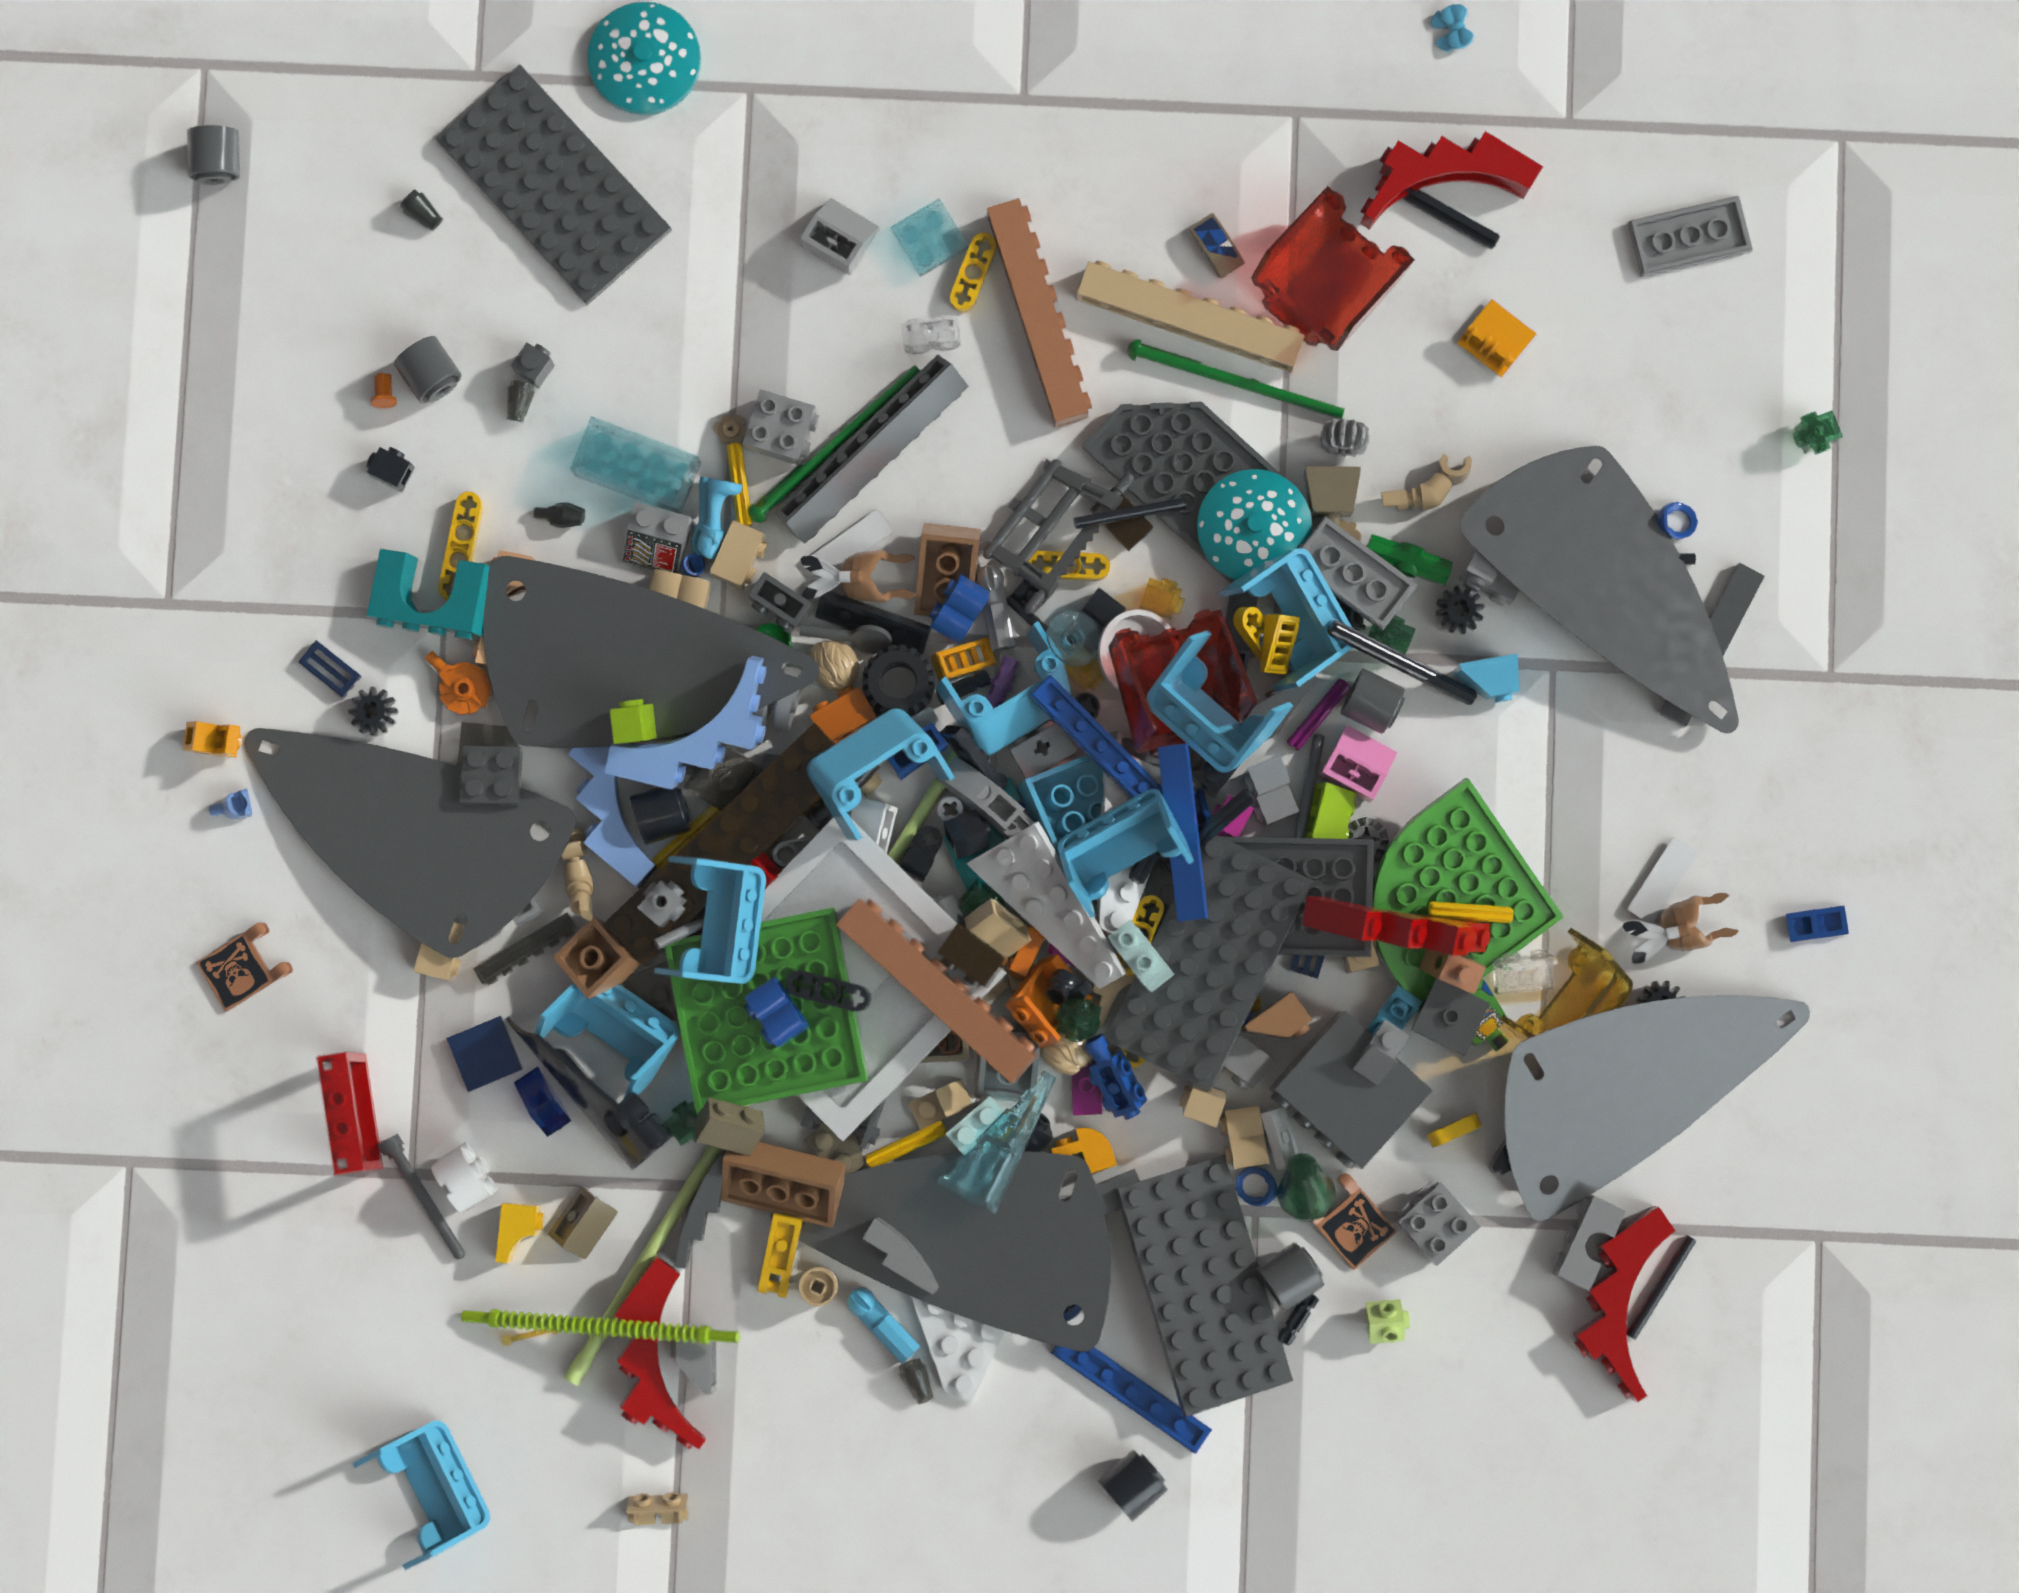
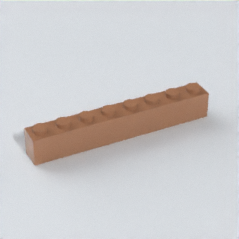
M1020 198L988 207L987 217L1055 428L1088 418V409L1092 408L1088 392L1082 393L1079 382L1083 381L1079 365L1074 366L1071 355H1075L1070 338L1065 339L1062 329L1066 328L1062 312L1056 313L1053 302L1057 301V296L1053 285L1048 286L1045 279L1049 272L1045 259H1039L1036 249L1040 248L1036 232L1031 233L1028 222H1032L1027 205L1022 206Z
M859 898L836 925L1010 1083H1015L1038 1057L1033 1052L1036 1047L1024 1036L1020 1039L1011 1032L1014 1027L1002 1016L998 1019L989 1012L992 1007L981 997L978 996L975 1000L967 992L970 987L958 977L953 980L946 973L947 966L941 963L938 958L934 957L931 960L923 952L926 948L913 937L909 940L904 936L902 932L905 929L896 920L891 918L888 921L880 914L883 909L871 898L868 901Z

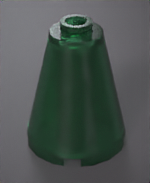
M1306 1153L1296 1154L1289 1160L1277 1191L1278 1201L1282 1210L1298 1221H1314L1325 1216L1327 1211L1333 1206L1336 1195L1335 1184L1330 1175L1311 1155Z

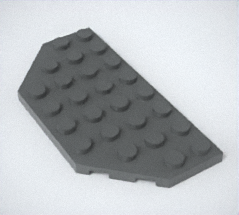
M1202 401L1173 404V402L1150 403L1149 405L1121 404L1082 445V449L1117 481H1120L1124 474L1131 473L1134 476V480L1127 490L1144 505L1185 498L1186 509L1155 515L1209 565L1210 563L1201 551L1196 527L1201 504L1210 489L1224 477L1242 470L1260 469L1283 476ZM1220 574L1230 584L1234 582L1233 580Z

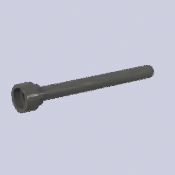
M399 1134L381 1143L378 1146L384 1156L387 1155L389 1159L393 1158L456 1259H462L465 1256V1251L403 1153L405 1149L402 1146L404 1142Z

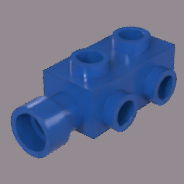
M1104 1034L1095 1035L1083 1043L1087 1054L1092 1055L1094 1062L1089 1066V1079L1094 1086H1099L1103 1094L1102 1103L1107 1111H1112L1115 1118L1123 1115L1125 1120L1131 1119L1141 1112L1140 1108L1148 1101L1145 1091L1136 1079L1131 1064L1124 1056L1122 1050L1110 1053L1107 1048L1109 1044L1105 1040Z

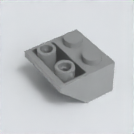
M831 198L815 213L801 235L800 241L803 248L846 274L851 275L880 227Z

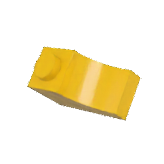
M502 1203L495 1262L510 1263L517 1245L527 1236L538 1235V1230H543L544 1213L540 1212L541 1206Z

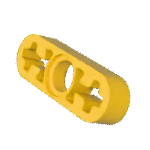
M982 232L976 234L970 243L950 293L951 306L957 312L966 313L976 303L996 253V241L989 233ZM985 240L988 241V247L991 249H985L982 261L977 259L979 247L976 244H982ZM975 265L981 269L982 273L978 279L971 280L966 277L965 270L969 266ZM964 284L970 286L967 293V298L970 302L965 301L963 305H959L958 298L955 296L963 294Z
M1036 551L1028 562L1032 564V562L1037 561L1038 557H1041L1044 563H1052L1051 557H1057V563L1064 552ZM1080 553V558L1074 559L1077 564L1076 570L1073 573L1062 575L1059 579L1101 581L1109 573V560L1106 556L1099 553ZM1080 559H1086L1085 565H1093L1094 560H1099L1100 565L1105 566V569L1100 570V573L1096 575L1093 569L1085 568V575L1079 574L1081 571ZM1045 566L1042 571L1048 574L1052 567Z
M1240 607L1236 610L1233 617L1234 626L1261 662L1262 647L1260 646L1259 639L1261 634L1264 633L1265 617L1255 607ZM1276 647L1275 653H1279L1278 647ZM1273 659L1272 664L1277 665L1278 659Z
M1154 895L1143 897L1132 920L1139 929L1141 928L1148 932V941L1151 944L1164 915L1162 900ZM1151 903L1156 904V910L1159 912L1151 914L1149 924L1137 921L1138 918L1142 921L1145 920L1146 909H1144V906L1149 907ZM1118 952L1117 957L1126 971L1124 976H1135L1130 967L1129 969L1125 968V964L1122 961L1123 958Z

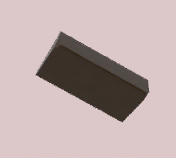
M1121 495L1123 501L1116 510L1135 506L1124 495ZM1095 504L1090 511L1094 514L1099 506ZM1145 517L1111 522L1104 525L1128 551L1142 541L1153 529V525Z

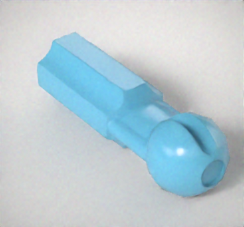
M858 1287L848 1295L846 1302L849 1311L856 1315L902 1364L920 1348L916 1340L878 1302L872 1291L864 1287Z

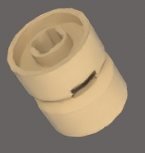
M813 1267L805 1272L800 1279V1295L810 1305H826L838 1292V1278L834 1271L828 1267Z

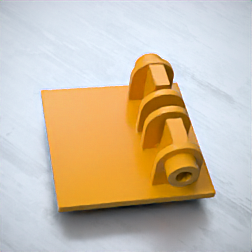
M1491 299L1474 322L1466 329L1457 344L1502 378L1537 333Z

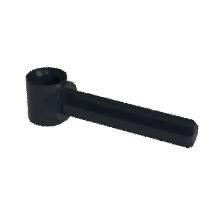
M1243 789L1198 828L1200 849L1255 802V798L1249 790ZM1160 854L1159 859L1172 875L1170 857H1162Z

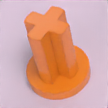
M377 373V376H374L375 396L371 398V405L376 408L396 406L397 399L392 396V375L390 373Z

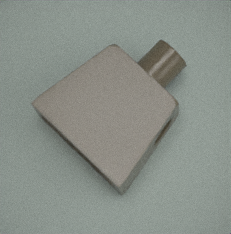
M1306 466L1304 481L1311 516L1323 517V519L1326 516L1339 527L1341 525V517H1351L1354 511L1361 467Z

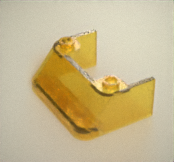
M1570 928L1568 933L1578 946L1568 956V967L1572 971L1569 979L1539 1017L1533 1013H1528L1520 1017L1516 1023L1505 1015H1502L1500 1020L1520 1041H1524L1572 1021L1620 1008L1632 992V980L1605 948Z

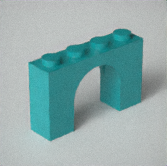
M380 549L366 615L377 620L376 625L393 628L394 624L402 625V629L412 632H419L420 628L429 629L428 633L445 636L446 632L455 633L454 637L471 640L472 636L483 637V616L490 566L483 563L458 560L452 593L447 602L435 611L421 613L416 608L412 598V586L418 558L406 552Z

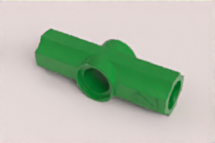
M1371 534L1367 544L1370 550L1407 577H1419L1442 586L1446 585L1452 570V561L1426 553L1423 548L1407 542L1397 543Z

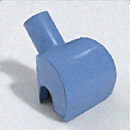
M247 788L230 793L222 799L221 803L210 805V815L214 817L225 814L230 819L252 816Z

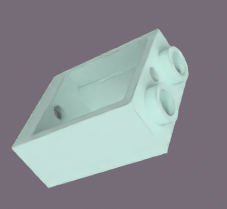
M1131 919L1107 937L1150 992L1156 990L1175 975Z

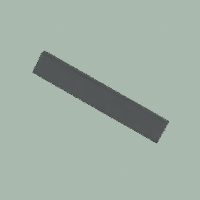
M1742 563L1737 564L1709 618L1722 656H1724L1765 577ZM1667 700L1659 713L1683 727L1688 725L1692 715Z

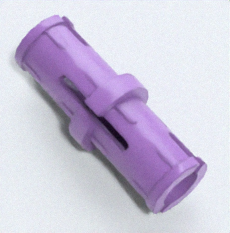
M1006 655L1003 657L995 678H991V687L986 696L993 709L1001 705L1007 693L1011 692L1013 678L1021 662Z

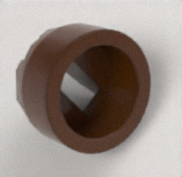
M950 1031L938 1044V1048L946 1055H953L960 1050L961 1039L955 1032ZM948 1036H953L952 1051H947Z

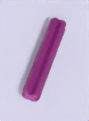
M1338 679L1287 740V743L1293 749L1300 750L1350 690L1351 686L1345 680Z

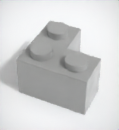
M1474 548L1459 580L1464 582L1463 586L1465 588L1470 587L1473 592L1478 593L1481 590L1489 594V599L1496 604L1504 606L1506 603L1510 605L1515 600L1519 589Z
M1280 755L1248 767L1245 770L1241 783L1243 788L1249 790L1255 798L1256 805L1252 807L1254 808L1253 813L1258 823L1263 821L1266 827L1299 812L1289 788L1291 781Z

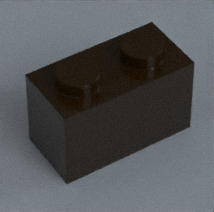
M961 924L955 926L937 951L943 957L940 960L941 963L952 971L959 968L967 974L964 979L977 989L980 985L988 988L1009 960Z

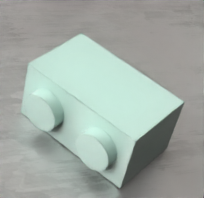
M989 1096L949 1130L946 1135L965 1156L1009 1117Z

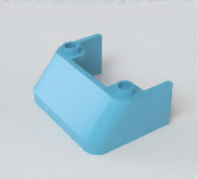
M1303 548L1290 550L1251 569L1218 592L1221 597L1245 591L1253 597H1262L1271 592L1283 615L1300 617L1296 636L1298 641L1294 643L1289 662L1293 672L1273 685L1274 691L1301 686L1353 648L1331 637L1327 632L1328 627L1334 620L1351 628L1352 626L1312 555Z
M1039 622L1034 623L1027 633V637L1039 654L1034 663L1035 672L1040 678L1039 682L994 709L987 698L978 694L971 695L961 701L947 677L942 678L935 689L958 726L967 728L973 735L972 740L979 749L984 750L988 756L994 755L1017 739L1052 720L1029 697L1049 675L1074 698L1064 662Z
M1207 630L1187 638L1146 696V704L1155 716L1216 770L1229 772L1236 769L1269 739L1294 705L1287 702L1272 708L1266 716L1260 714L1252 715L1242 725L1201 689V686L1207 679L1208 671L1206 665L1196 655L1212 635Z
M890 709L812 758L807 766V774L847 840L858 841L863 838L847 813L855 808L861 800V790L855 779L901 749L913 762L922 763L927 761L938 780L950 781L955 778L932 739L901 709Z
M1158 789L1147 790L1065 835L1057 845L1068 885L1090 918L1095 916L1091 901L1100 899L1106 894L1109 887L1108 878L1156 851H1159L1162 857L1171 858L1182 853L1188 864L1194 862L1187 841Z
M669 856L668 862L692 865V884L697 889L708 891L701 948H689L684 951L680 958L679 970L655 968L654 973L739 984L749 982L754 975L766 885V877L763 870L756 866Z
M572 983L540 1015L535 1034H539L544 1039L553 1029L565 1037H576L586 1029L631 1060L624 1070V1075L629 1085L623 1099L633 1091L639 1095L650 1084L676 1044L680 1033L679 1027L675 1022L622 985H618L588 999L575 983Z
M432 1421L353 1462L356 1468L377 1458L380 1466L387 1473L395 1474L404 1470L429 1521L428 1524L419 1529L417 1535L418 1543L423 1553L403 1564L404 1570L436 1556L482 1530L489 1524V1510L449 1428L441 1421Z

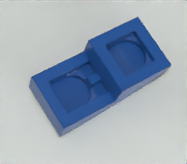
M1844 905L1786 914L1790 942L1849 934Z

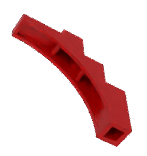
M1486 131L1480 140L1476 137L1473 139L1467 151L1444 136H1441L1437 144L1431 142L1424 155L1398 140L1393 149L1389 146L1379 160L1383 163L1379 172L1383 176L1374 189L1378 191V194L1374 200L1369 197L1360 211L1364 214L1360 224L1370 230L1377 219L1389 207L1409 194L1404 190L1412 188L1417 191L1440 183H1482L1503 189L1524 199L1543 166Z
M1307 896L1302 921L1303 926L1361 941L1377 940L1404 948H1425L1452 956L1467 955L1468 952H1485L1486 946L1490 941V923L1407 914L1353 904L1323 896Z
M1652 1206L1620 1228L1614 1238L1607 1237L1596 1245L1601 1251L1597 1254L1601 1262L1607 1269L1612 1267L1613 1270L1594 1282L1590 1291L1585 1290L1589 1295L1585 1298L1587 1303L1595 1313L1600 1311L1601 1314L1573 1333L1577 1339L1574 1345L1583 1357L1588 1355L1593 1360L1602 1355L1603 1359L1600 1362L1609 1375L1613 1373L1620 1381L1617 1387L1627 1400L1631 1398L1636 1402L1646 1398L1647 1394L1638 1380L1629 1355L1626 1330L1628 1304L1635 1281L1643 1265L1653 1251L1676 1231L1659 1206Z
M656 1255L618 1306L614 1316L618 1318L619 1322L622 1319L626 1320V1322L633 1320L634 1323L640 1320L642 1324L645 1321H648L650 1325L653 1322H657L659 1326L665 1302L672 1287L678 1280L680 1272ZM633 1336L617 1358V1362L621 1364L618 1369L631 1379L635 1375L639 1377L620 1403V1409L623 1410L621 1415L634 1425L637 1422L645 1425L652 1416L655 1418L652 1423L664 1432L670 1429L678 1435L676 1440L688 1449L694 1446L699 1450L706 1441L705 1436L694 1428L681 1414L667 1391L659 1366L658 1337L652 1340L649 1336L645 1340L642 1336L639 1339Z

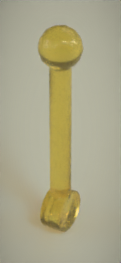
M547 1328L544 1332L539 1329L514 1336L504 1335L501 1338V1343L504 1346H510L512 1342L547 1334L550 1331ZM556 1329L551 1332L552 1334H558Z

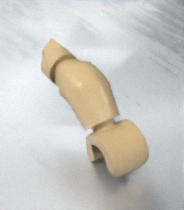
M1443 454L1439 464L1440 473H1435L1427 482L1419 484V487L1411 488V492H1406V489L1381 492L1383 507L1396 506L1397 511L1408 510V506H1412L1413 509L1421 508L1422 511L1436 508L1442 504L1452 488V484H1459L1467 479L1471 469V457L1464 458L1462 469L1452 470L1447 466L1448 456Z
M574 828L568 845L561 856L562 861L568 862L564 864L566 894L570 897L571 911L576 915H581L586 920L592 921L591 895L593 893V880L587 860H582V857L588 855L587 846L583 843L585 841L583 829Z

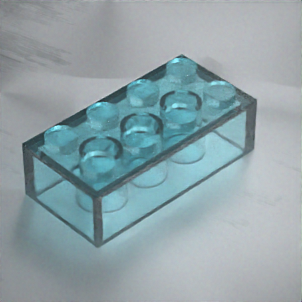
M591 416L570 470L574 476L659 508L682 514L701 461L697 455Z

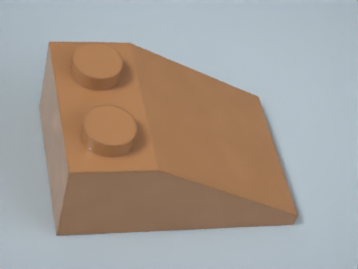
M924 523L921 534L914 615L929 616L935 603L941 604L945 599L946 595L943 594V591L951 579L956 581L960 574L975 582L981 529Z

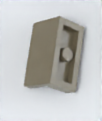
M581 1186L548 1235L561 1247L586 1259L618 1211Z

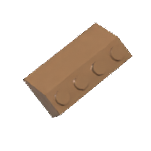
M758 1142L750 1156L727 1150L722 1165L721 1201L773 1214L775 1212L803 1218V1221L833 1228L844 1186L846 1163Z

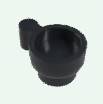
M1057 969L1048 981L1046 996L1052 1003L1064 1005L1067 1001L1074 998L1084 1000L1092 990V985L1086 981H1079L1068 970Z

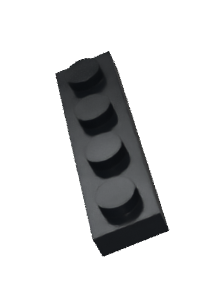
M832 591L820 597L815 617L850 630L863 625L881 627L891 635V644L899 647L900 645H906V648L909 649L913 647L920 654L924 653L931 632L929 625Z

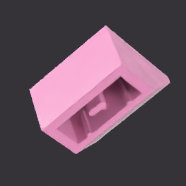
M1346 725L1319 776L1341 788L1357 793L1356 796L1370 803L1374 800L1386 778L1397 752Z

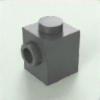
M526 342L511 364V367L516 374L537 388H540L555 364L549 357L551 353L539 344H536L534 347Z

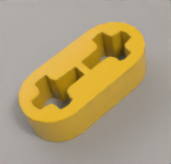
M1477 1112L1431 1131L1426 1136L1431 1147L1434 1148L1481 1127L1482 1123Z

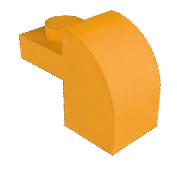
M198 721L186 722L182 750L214 756L237 757V750H239L242 741L240 726L230 724L215 725Z
M1091 1128L1075 1129L1077 1141L1073 1142L1072 1137H1067L1055 1141L1056 1147L1051 1148V1152L1054 1154L1073 1155L1082 1152L1091 1173L1117 1166L1111 1144L1107 1138Z

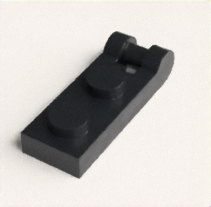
M946 725L940 734L958 758L978 770L1002 790L1005 789L1008 783L1006 775L995 771L988 761L989 756L987 753L979 749L972 740V733L964 726Z

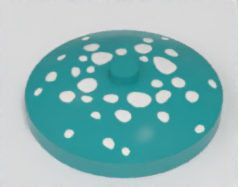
M635 2L615 9L598 24L589 42L587 62L593 83L605 100L614 107L628 113L652 115L673 108L689 95L699 77L701 51L694 30L678 12L659 3Z
M1260 469L1242 470L1221 479L1205 496L1197 518V538L1201 551L1210 565L1223 576L1235 581L1251 569L1290 550L1301 548L1312 534V518L1304 496L1289 480L1271 471Z

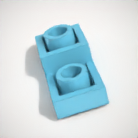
M1398 985L1366 1030L1374 1036L1384 1019L1403 1030L1420 1007L1422 1001Z

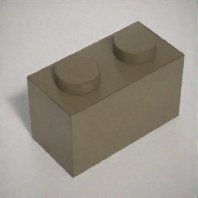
M708 1097L695 1119L696 1142L750 1156L764 1134L763 1111Z

